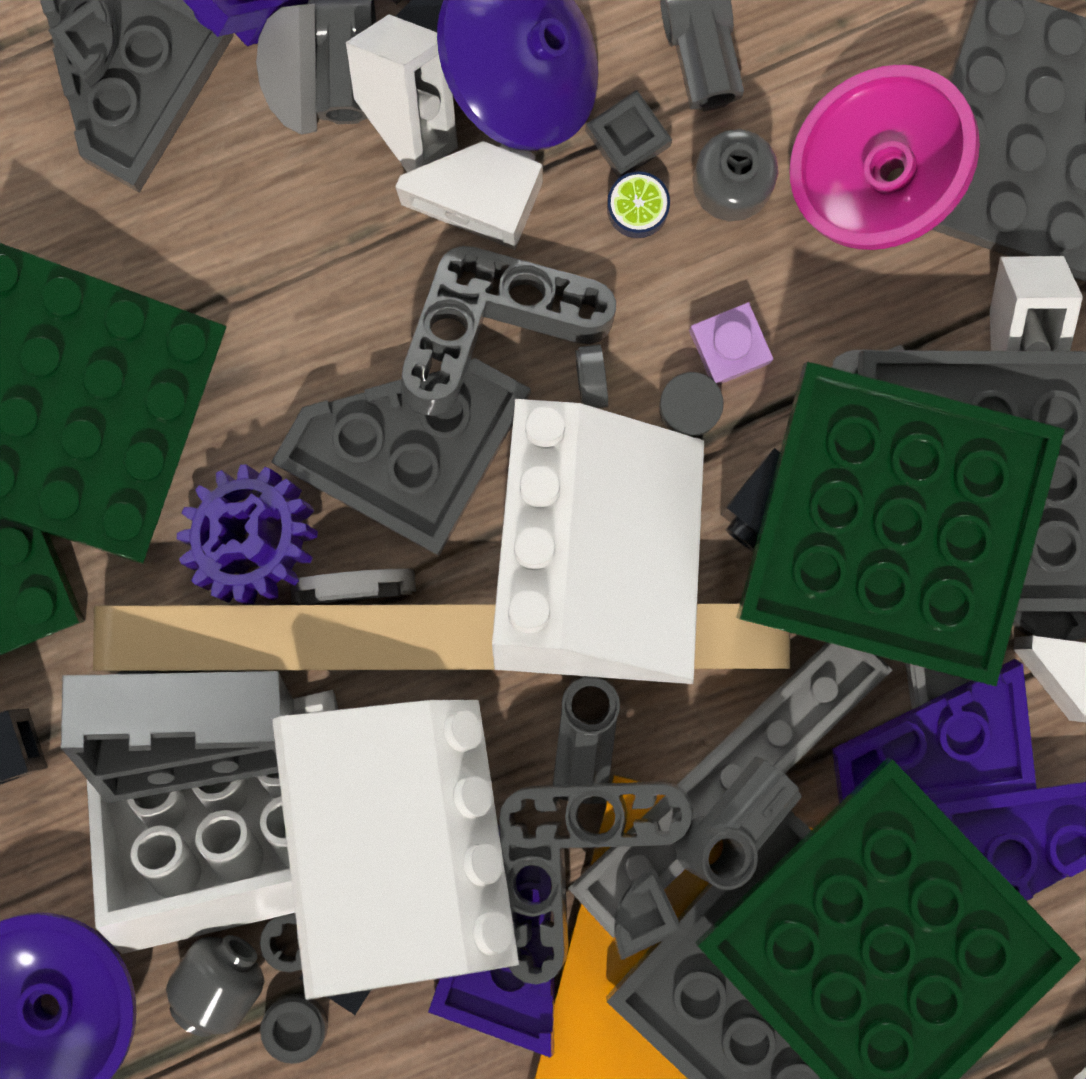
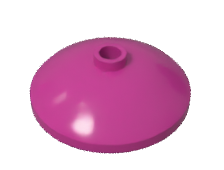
M889 65L859 73L845 80L826 94L809 113L797 134L790 159V183L795 202L806 220L820 234L837 244L855 249L877 250L908 243L941 223L965 195L973 179L979 158L980 141L977 121L971 107L959 89L948 79L934 71L911 65ZM904 168L903 173L897 179L887 181L889 174L893 170Z

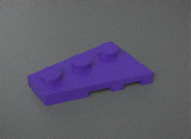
M1013 659L1003 664L997 686L971 680L833 748L839 804L886 758L893 759L934 804L1037 789L1023 663Z
M1086 782L935 804L1026 901L1034 898V894L1066 877H1072L1086 869Z
M530 865L523 867L519 871L516 885L523 898L532 902H540L549 897L552 890V882L546 870L539 866ZM550 911L533 917L517 913L519 923L532 919V937L526 946L520 947L521 955L532 956L534 967L541 968L547 956L554 954L553 947L542 945L540 940V924L544 919L554 922V913ZM509 967L439 979L428 1013L551 1058L553 1056L554 977L548 982L540 984L525 983L515 977Z

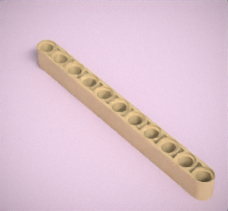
M496 604L94 606L93 671L495 670L492 639ZM697 604L694 669H791L790 632L736 618L740 604Z

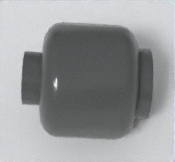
M743 129L724 131L711 138L700 151L692 178L694 195L701 207L714 218L728 222L746 220L759 213L771 197L778 177L777 157L769 143L756 133Z
M228 935L224 938L207 936L196 940L191 945L171 974L166 986L171 1016L184 1030L200 1037H209L212 1034H227L237 1028L260 996L265 982L262 969L256 961L257 953L248 942L233 935Z

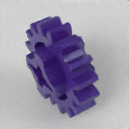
M247 464L240 465L237 480L220 470L216 472L218 487L215 490L210 491L200 485L195 489L202 501L198 509L184 507L182 510V514L192 520L191 529L178 532L176 539L191 546V550L181 556L179 560L182 565L196 571L191 580L195 585L208 591L211 590V596L230 603L235 598L236 601L244 605H254L257 591L260 595L273 601L278 598L276 583L281 579L293 585L299 582L296 573L292 569L295 563H311L313 559L308 552L302 549L303 541L317 538L318 531L302 521L314 513V509L304 500L298 499L302 490L288 479L282 481V476L268 467H264L259 473ZM247 532L250 534L248 538L245 537ZM250 567H260L252 572L244 574Z

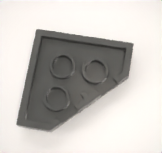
M40 0L43 13L48 19L50 28L90 1ZM104 0L114 18L117 42L114 57L109 68L92 87H89L52 37L54 48L52 49L64 96L68 99L76 129L74 135L79 155L86 163L139 193L234 37L233 34L217 37L211 30L199 23L194 16L193 10L183 0Z
M474 358L470 360L458 399L452 408L442 414L434 416L421 415L411 410L404 402L401 394L402 379L365 389V392L331 402L326 400L302 407L271 463L440 556L513 426L515 399H528L531 394V388ZM440 371L430 373L426 381L421 382V389L432 391L436 383H440Z

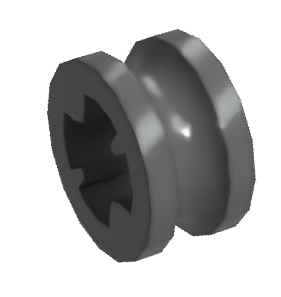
M291 913L272 918L261 934L260 947L262 955L267 963L278 971L294 972L302 969L300 948L297 950L296 957L287 956L284 954L287 947L284 945L279 949L275 941V937L281 935L286 930L287 923L297 925L296 915Z

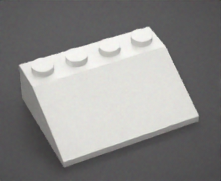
M515 399L492 639L495 670L693 684L704 440L581 403Z
M333 690L293 699L295 714L338 710ZM279 773L106 803L87 780L95 928L121 954L295 913Z
M425 700L286 715L272 719L306 999L466 975L519 965L479 700Z

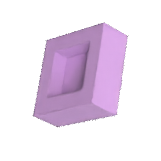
M749 302L691 325L689 329L708 377L717 385L769 365L773 361L772 354Z

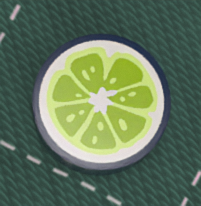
M641 171L631 172L620 177L611 187L608 195L607 214L613 227L621 234L631 238H645L660 230L667 219L670 208L669 192L664 183L656 176Z

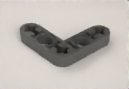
M461 246L451 249L444 254L439 262L403 364L401 394L404 402L411 410L421 415L430 416L445 413L453 407L458 399L484 317L572 342L592 344L605 338L612 328L616 313V299L613 292L606 285L596 280L480 248ZM464 271L475 274V278L469 281L468 286L457 283V279L463 276ZM494 278L500 279L498 296L490 294V289H493ZM518 285H531L542 293L543 300L536 305L524 306L516 303L510 297L509 292ZM555 295L563 297L560 302L559 313L552 311ZM583 304L595 307L591 319L579 317V311L582 309ZM454 319L465 327L466 333L458 340L445 341L436 337L432 333L431 327L438 320ZM432 358L442 362L440 383H436L432 391H425L421 389V382H425L428 378L432 366Z
M668 782L543 785L521 788L505 800L500 811L499 829L519 965L509 967L515 977L531 984L548 982L558 974L567 959L569 946L564 848L660 846L675 843L686 834L693 819L694 810L692 802L684 789ZM622 794L635 795L632 809L653 807L656 803L657 795H667L669 806L674 808L680 807L682 816L671 821L669 831L658 830L657 821L654 819H636L633 824L637 833L626 834L624 829L628 811ZM567 796L569 798L565 820L570 835H559L562 821L542 823L537 827L536 835L528 834V828L525 823H516L514 814L525 808L526 799L534 800L537 811L549 812L558 811L561 808L557 797ZM592 796L603 797L613 806L615 821L609 831L595 834L587 831L581 825L578 812L581 803L586 798ZM534 865L546 870L552 882V890L547 899L540 902H532L521 896L517 889L516 880L519 871L523 867ZM552 911L554 913V922L544 919L540 924V940L543 946L553 947L554 954L547 956L541 968L534 967L532 956L521 955L520 947L526 946L531 940L532 919L519 923L517 913L533 917Z

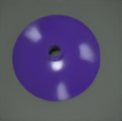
M443 0L437 24V46L442 71L456 102L466 116L482 132L495 141L514 149L540 151L565 142L582 128L590 116L597 95L598 60L592 33L583 13L574 0Z
M27 913L0 921V1079H111L122 1065L129 1051L134 1036L137 1016L134 986L129 971L119 953L106 938L92 927L67 916L53 913ZM44 994L52 995L57 999L59 1003L57 1015L47 1014L43 1010L41 999Z

